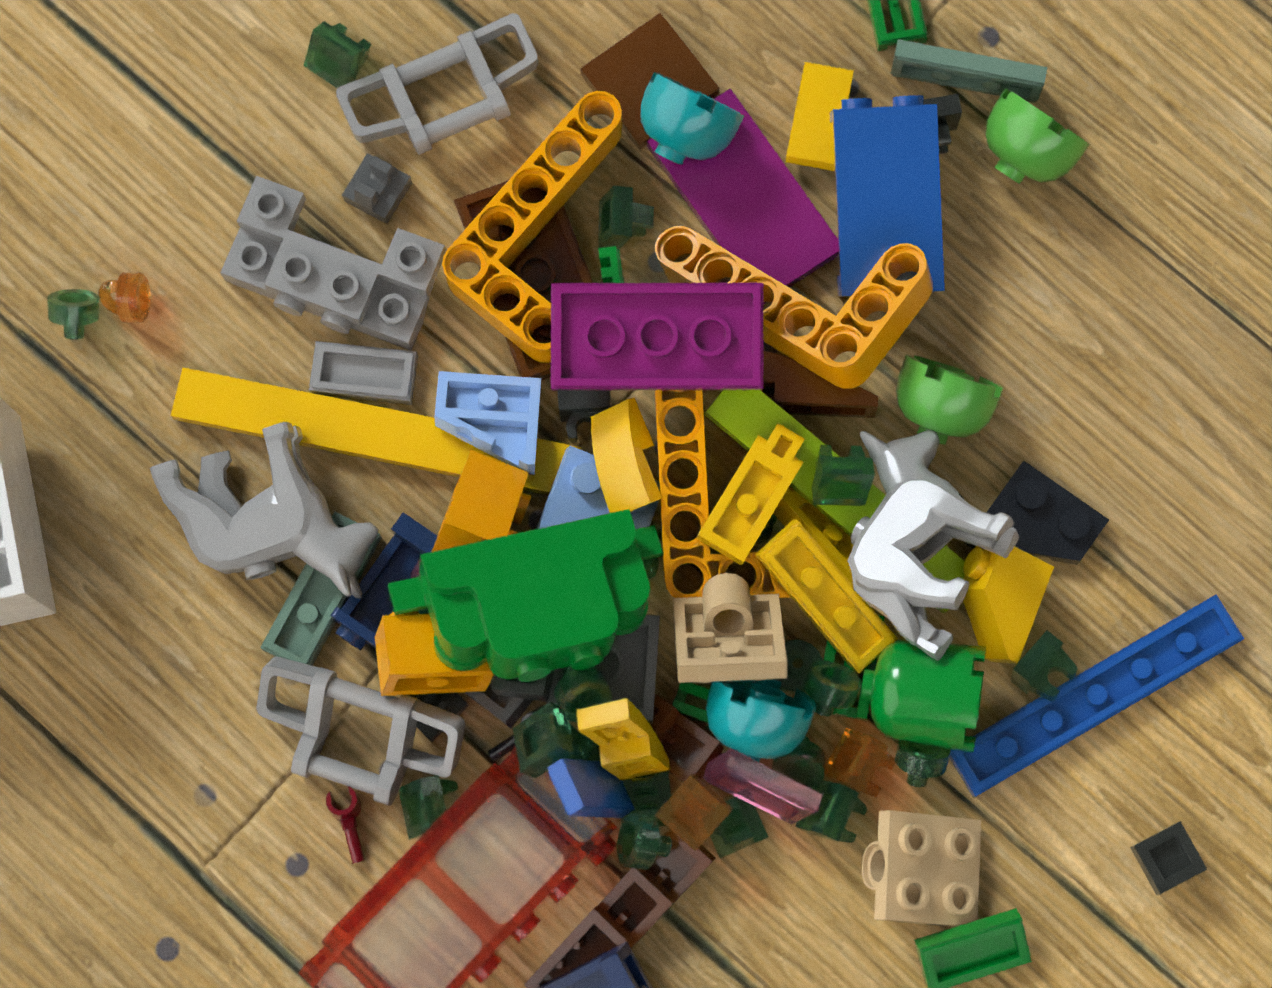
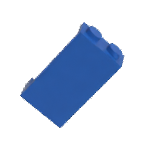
M923 95L892 97L893 106L872 107V98L841 100L842 109H833L829 112L830 123H833L840 262V275H837L838 296H852L882 255L890 247L905 243L915 245L924 252L933 281L932 292L945 291L937 104L924 105ZM913 271L905 272L896 279L906 281L913 278L917 273Z

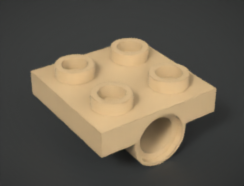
M723 573L715 575L706 582L703 587L702 597L673 598L678 683H708L712 681L734 680L762 681L766 679L787 678V659L779 594L750 595L748 583L742 577L736 574Z
M891 810L879 811L878 841H874L867 846L861 865L865 885L869 889L875 890L874 920L953 927L978 920L981 820Z

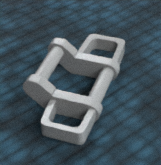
M515 13L509 14L473 32L470 30L457 36L458 42L395 68L394 64L379 69L377 73L340 86L336 90V96L355 139L358 142L366 143L407 132L417 154L420 155L432 150L431 144L491 118L499 121L511 116L501 91L534 71L538 66L536 50L519 15ZM513 32L516 34L526 56L523 60L493 78L479 46L505 33ZM466 60L484 100L422 125L404 86ZM386 86L400 118L370 126L360 125L351 108V100Z
M273 657L261 671L257 700L258 714L303 733L292 760L291 772L305 778H309L313 774L374 795V801L391 806L398 794L407 768L446 778L459 763L465 721L458 715L408 695H401L400 698L381 696L379 691L337 678V672L282 657ZM278 676L310 685L306 713L278 702L275 697ZM334 699L393 718L386 761L383 764L380 775L320 755L329 732ZM417 721L440 729L447 734L448 742L445 757L413 749Z

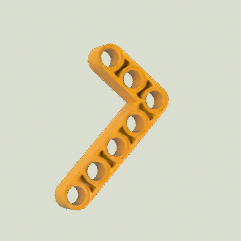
M594 91L580 99L452 243L443 256L442 267L451 292L528 356L538 362H551V342L546 344L538 343L531 337L534 330L539 326L551 325V303L509 270L508 267L604 160L622 137L623 125L620 103L613 95L605 91ZM597 114H603L612 119L611 124L601 129L589 126L587 121ZM564 151H572L580 157L577 162L569 166H562L554 161L556 155ZM530 188H540L547 193L542 201L534 204L527 203L521 199L522 194ZM498 225H507L514 230L511 237L504 241H494L487 235L493 227ZM472 262L481 267L478 274L470 279H460L454 275L455 270L462 263ZM502 294H513L520 299L518 305L509 311H499L493 307L495 299Z
M674 226L666 229L659 235L655 243L656 256L670 283H716L719 279L726 277L731 278L728 283H763V302H772L767 309L763 310V342L789 358L794 359L833 385L843 389L860 386L870 377L927 302L933 291V281L924 252L917 246L909 243L890 247L836 316L691 228ZM683 254H691L684 261L674 262L675 259ZM913 271L917 273L913 278L906 281L896 279L905 272ZM876 311L886 312V315L877 321L865 320L871 313ZM804 326L814 327L807 335L793 336L799 328ZM843 352H855V355L848 361H834Z
M655 390L659 486L662 496L660 506L664 580L667 590L674 598L702 597L703 587L706 582L715 575L726 573L728 566L735 562L721 553H711L710 546L696 539L697 536L691 541H679L672 535L670 530V521L678 512L690 511L695 514L700 522V530L709 517L702 390ZM678 407L689 410L695 419L693 431L682 437L669 433L664 422L667 413ZM679 459L689 460L697 469V480L693 486L687 489H678L668 480L667 471L670 464ZM750 551L745 559L752 566L755 573L754 581L749 587L750 595L779 594V598H791L756 557L755 553L758 551ZM691 563L698 566L702 571L703 581L700 588L695 592L682 593L674 586L672 580L673 573L681 564Z

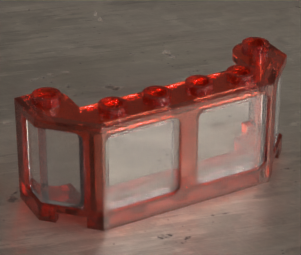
M525 738L514 747L511 754L499 766L494 763L484 771L356 903L323 939L321 943L324 947L313 958L308 960L298 973L313 988H465L473 978L479 984H482L503 962V959L497 953L509 940L513 938L520 944L542 921L535 913L550 898L558 904L577 885L580 880L573 873L579 867H584L589 861L595 867H598L615 850L619 844L613 837L619 829L607 818L567 815L548 773V767L551 764Z

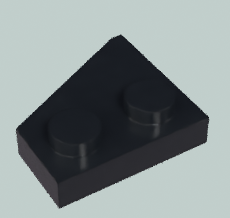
M1024 460L986 512L991 515L1002 512L1012 518L1014 523L1012 528H1015L1019 535L1015 547L1033 556L1048 557L1052 561L1075 565L1082 560L1109 521L1108 518ZM965 542L971 548L976 547V545Z

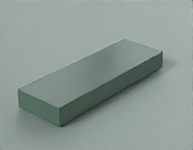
M898 39L891 74L896 77L1001 96L1005 88H1007L1024 100L1035 102L1038 101L1045 84L1048 67Z
M335 511L332 515L335 524L340 528L357 523ZM379 533L368 548L361 567L355 572L358 581L382 539ZM306 563L260 648L275 657H282L313 666L336 624L330 615L336 607L341 609L350 596L344 595L329 577Z

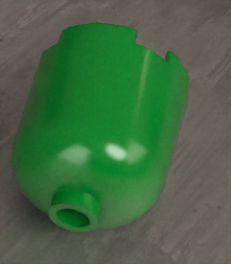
M899 640L888 645L880 653L875 670L865 669L862 683L861 701L871 702L872 719L877 729L885 736L900 741L974 753L976 737L966 736V729H976L979 719L984 671L974 670V661L984 662L986 647L951 643L941 659L936 660L907 640Z

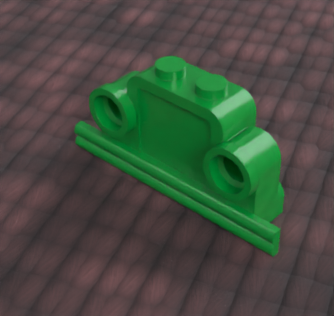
M630 509L420 554L419 577L388 583V591L395 616L428 608L434 629V650L439 660L447 667L458 671H469L480 667L487 661L490 670L500 678H518L521 682H531L547 676L550 670L568 666L575 670H583L596 666L611 651L615 635H626L636 631L645 621L650 593V583L643 560L663 556V550L655 525L636 529Z

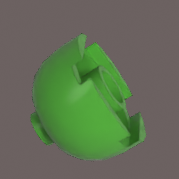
M1005 88L993 106L987 119L985 136L988 148L1000 159L994 168L1018 184L1021 183L1025 176L1038 182L1054 181L1062 177L1074 167L1090 145L1074 132L1065 129L1053 118Z
M908 354L905 355L896 386L898 406L907 419L919 425L917 434L926 430H933L939 437V444L946 445L949 436L965 438L980 432L993 417L1004 387L984 377L980 376L979 382L974 381L973 376L966 374L965 370L914 355L912 357Z

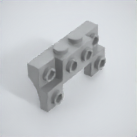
M256 176L237 219V223L240 226L239 231L220 272L224 280L274 299L273 305L286 313L302 316L303 311L322 317L320 322L334 331L348 334L351 328L412 351L424 321L436 276L443 261V256L446 253L445 245L397 228L382 264L294 232L306 200L304 193Z

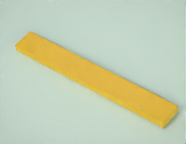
M182 367L170 415L173 420L264 438L263 428L281 422H289L292 426L296 425L301 429L303 438L299 443L300 446L454 477L460 476L470 450L499 460L436 427L435 418L184 367ZM537 438L535 475L528 474L523 490L549 495L565 450L570 445ZM573 446L575 448L582 450V447Z

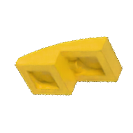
M809 62L804 63L785 162L835 171L833 123H830L829 112L833 109H842L841 100L849 99L854 70Z
M635 397L591 416V436L595 465L609 512L613 513L630 509V512L662 499L643 450L654 446V443Z
M627 698L577 710L578 730L599 745L601 766L619 780L670 770L669 758L656 733L643 714Z

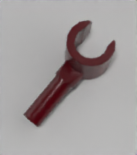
M348 787L352 802L347 809H336V803L331 792H328L326 796V806L333 817L341 823L351 861L354 864L365 861L356 817L361 811V801L356 792L351 787Z

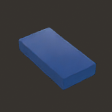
M562 758L548 767L549 776L569 816L622 818L635 810L622 780H619L604 769L600 761Z

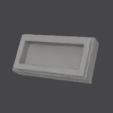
M316 341L309 391L310 393L330 397L412 405L418 354L416 351Z

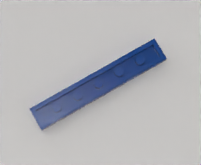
M1216 594L972 736L976 737L974 753L952 749L946 753L972 797L975 798L1244 640V637Z

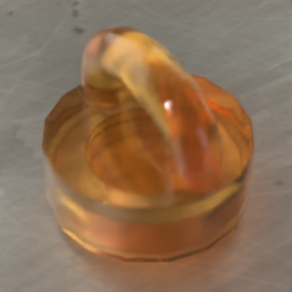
M122 272L118 280H107L101 284L98 289L100 302L105 309L119 315L122 322L143 323L148 318L151 306V293L148 279L143 273ZM116 292V300H114L111 293Z

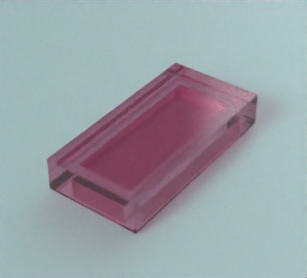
M732 748L708 762L703 779L706 780L705 782L789 824H794L817 812L822 799V794Z

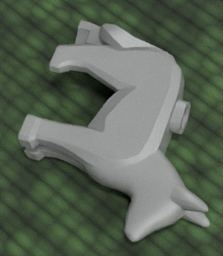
M281 422L262 429L270 461L273 485L247 501L244 505L240 503L227 483L226 470L232 462L230 451L201 457L198 492L185 487L180 477L178 460H170L150 468L152 478L163 502L181 524L189 546L200 563L224 574L244 572L246 580H253L275 573L277 571L275 563L298 556L309 566L329 577L344 595L350 596L352 594L358 599L362 598V591L355 572L361 567L368 548L378 535V529L371 522L353 523L342 528L335 524L326 498L320 489L314 485L303 465L299 449V443L303 438L300 427L292 426L289 422Z
M926 430L910 437L892 440L888 443H884L866 431H861L860 437L876 465L886 496L872 517L861 518L852 532L851 543L854 546L848 563L852 572L854 590L868 605L887 617L900 635L908 642L917 646L928 656L939 660L951 644L953 635L943 629H936L927 622L925 607L958 610L970 584L959 577L951 581L934 578L923 564L929 561L953 538L979 546L1003 558H1007L1018 542L1019 535L1017 530L1012 528L1014 523L1010 516L1002 512L991 515L978 510L966 502L948 481L928 471V467L934 459L940 443L935 431Z

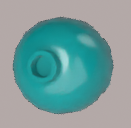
M657 72L653 73L641 103V123L645 133L658 143L655 153L680 165L683 164L686 157L706 160L717 156L727 148L744 118V115Z
M775 679L762 681H712L706 706L709 728L719 742L730 748L729 756L745 764L758 765L761 758L776 759L792 752L804 740L815 713V700L799 689H796L794 698L786 695L780 690L782 682Z

